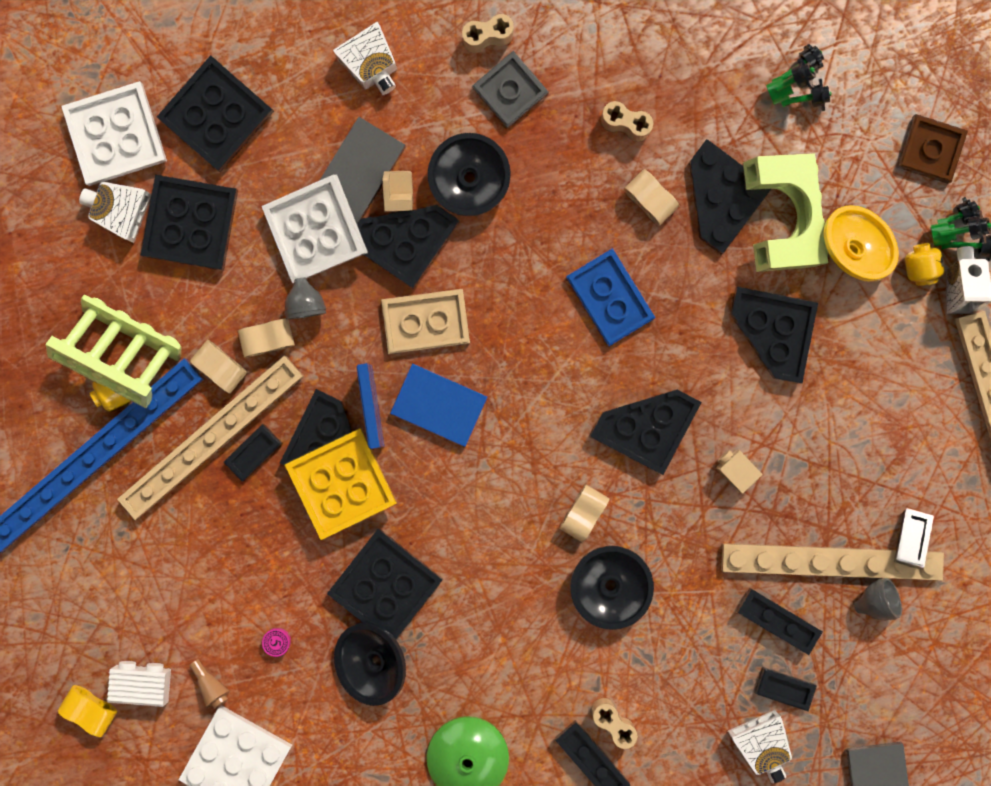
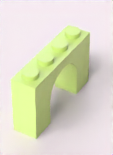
M815 154L757 156L743 162L746 190L772 188L783 191L791 198L797 212L796 228L788 239L767 240L753 245L756 272L810 268L827 264L828 250L824 241L825 221L822 215V195L819 190L818 165Z

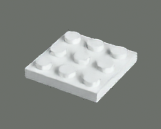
M140 81L61 106L86 185L92 186L167 162L145 89Z
M331 175L262 206L292 283H294L296 278H309L368 253L337 175Z
M221 705L181 774L179 781L188 786H270L292 744Z

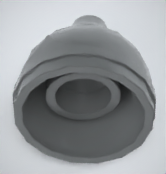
M306 277L296 278L290 293L286 297L284 311L286 320L326 314V306L322 296L308 283Z
M889 578L879 579L871 583L864 590L861 598L854 603L857 613L866 614L876 620H896L902 615L899 593Z

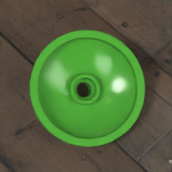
M473 716L454 718L443 724L433 735L427 751L428 771L437 786H499L507 773L509 765L508 747L501 732L490 722ZM470 759L473 762L472 766L465 767L462 764L463 760Z

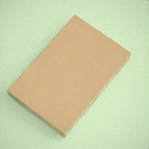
M463 289L381 300L388 354L470 344Z

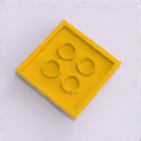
M361 428L285 464L320 540L397 504Z

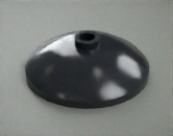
M461 133L446 139L434 151L429 162L428 183L434 198L446 210L457 215L478 216L491 211L503 200L510 185L511 171L505 152L495 141L481 134ZM467 174H473L475 179L469 183L465 181L464 177Z
M603 546L590 551L578 562L571 577L570 592L575 608L586 621L599 628L616 630L628 627L644 616L653 599L654 582L649 567L638 554L621 546ZM609 580L615 582V587L611 590L605 587L606 582Z
M368 622L353 625L340 635L335 646L334 665L338 679L346 692L355 700L370 706L383 705L393 700L402 690L406 678L404 654L393 635L385 628Z

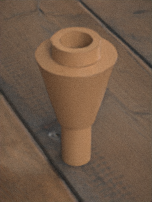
M199 659L189 665L198 678V684L206 708L213 706L216 709L228 700L226 695L230 691L210 673H207Z

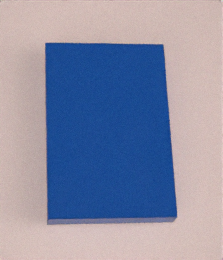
M613 248L566 276L567 281L608 347L655 319L654 314Z
M368 363L359 364L356 368L368 446L370 449L383 447L385 444L373 365Z
M412 363L390 414L466 447L487 396Z

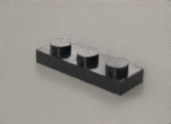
M749 588L736 610L737 613L807 655H810L823 633L820 629Z
M576 720L555 737V741L594 786L631 785Z

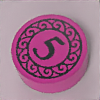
M282 628L270 629L262 639L264 651L273 657L285 654L291 645L289 633Z

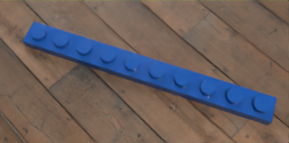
M186 358L181 360L151 386L152 401L147 408L132 402L0 515V554L204 380Z

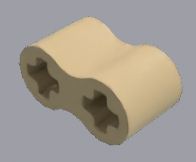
M498 14L487 22H468L462 30L464 47L469 52L478 53L489 45L505 46L509 44L513 38L514 30L512 19L505 14ZM502 26L505 34H500L497 27ZM472 33H476L477 37H479L478 41H473Z
M613 101L608 103L603 109L601 124L608 131L624 132L630 139L639 142L645 140L653 128V119L646 112H633L628 110L624 104ZM613 112L618 113L615 122L610 120ZM638 121L643 123L641 132L636 130Z
M645 169L624 187V191L629 198L658 226L680 207L677 200Z
M279 319L238 330L244 358L295 346L289 320Z
M208 339L190 360L197 369L228 393H231L248 373L239 363Z
M585 484L564 517L559 529L583 543L607 506L609 498Z
M607 698L596 700L591 709L596 725L608 730L614 743L619 748L629 749L633 747L638 738L633 723L629 719L618 715L616 707L611 700ZM601 709L609 711L610 716H601L599 711ZM619 730L628 731L629 735L627 737L624 735L620 736Z

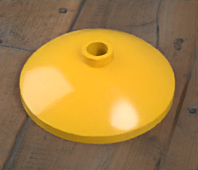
M850 205L837 209L828 217L824 226V241L830 257L841 270L856 279L873 282L882 280L895 269L899 255L898 245L891 229L878 215L866 208Z

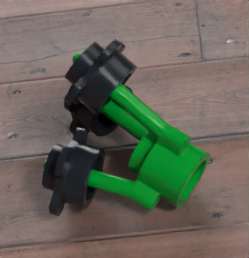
M810 44L804 46V50L799 53L798 64L783 75L773 79L766 87L774 105L781 102L782 106L785 107L792 103L812 100L813 108L821 107L822 111H825V103L830 102L832 93L829 91L828 86H823L822 79H818V85H813V79L816 78L815 69L824 67L822 63L824 57L822 51L817 46L812 47ZM795 82L800 88L808 85L811 90V94L789 97V95L794 94L791 85Z
M966 197L962 198L963 203L957 205V214L937 219L938 224L931 225L934 247L941 246L943 250L971 246L974 249H978L979 257H986L987 261L991 260V223L988 217L983 218L980 206L975 201L971 202ZM961 219L964 225L968 224V226L955 228L954 224L949 223ZM970 232L973 240L979 239V243L951 242L957 240V234Z

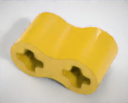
M78 685L71 687L57 710L63 718L78 724L86 732L96 737H103L118 712L113 705L97 698L90 691Z

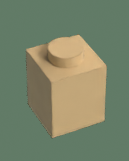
M740 450L726 451L718 459L720 464L715 468L737 492L742 494L763 475Z

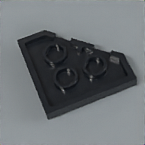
M706 139L690 160L689 168L692 175L693 196L699 224V238L722 255L772 188L746 190L743 165Z
M432 205L416 210L362 218L357 223V227L368 252L364 256L414 289L460 220L438 205Z
M736 287L730 315L772 378L803 384L818 302Z
M315 389L280 464L285 466V464L352 433L341 400Z
M676 389L602 412L589 437L664 475L702 402Z

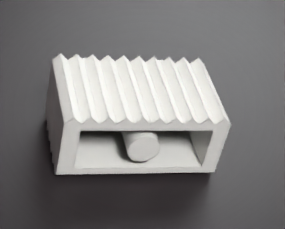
M133 661L119 662V665L111 668L109 672L107 702L163 707L169 702L171 669L163 668L164 665L160 663H149L146 667H138L136 662Z

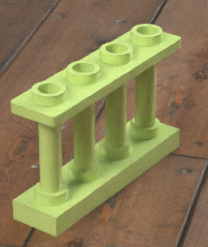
M83 295L81 298V308L84 315L66 339L59 340L51 336L46 343L48 358L147 408L152 401V388L149 386V383L167 357L176 361L181 358V345L173 337L163 336L155 332L150 325L146 323L140 324L132 320L125 312L115 311L107 307L102 300ZM94 319L109 325L90 352L84 353L76 349V343ZM119 331L134 338L115 365L109 366L100 361V357ZM143 344L157 350L158 352L140 378L134 379L125 374L124 371Z

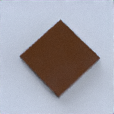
M915 114L912 118L897 168L946 184L952 183L968 130Z

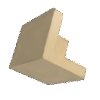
M384 171L383 194L385 211H409L413 209L411 171Z

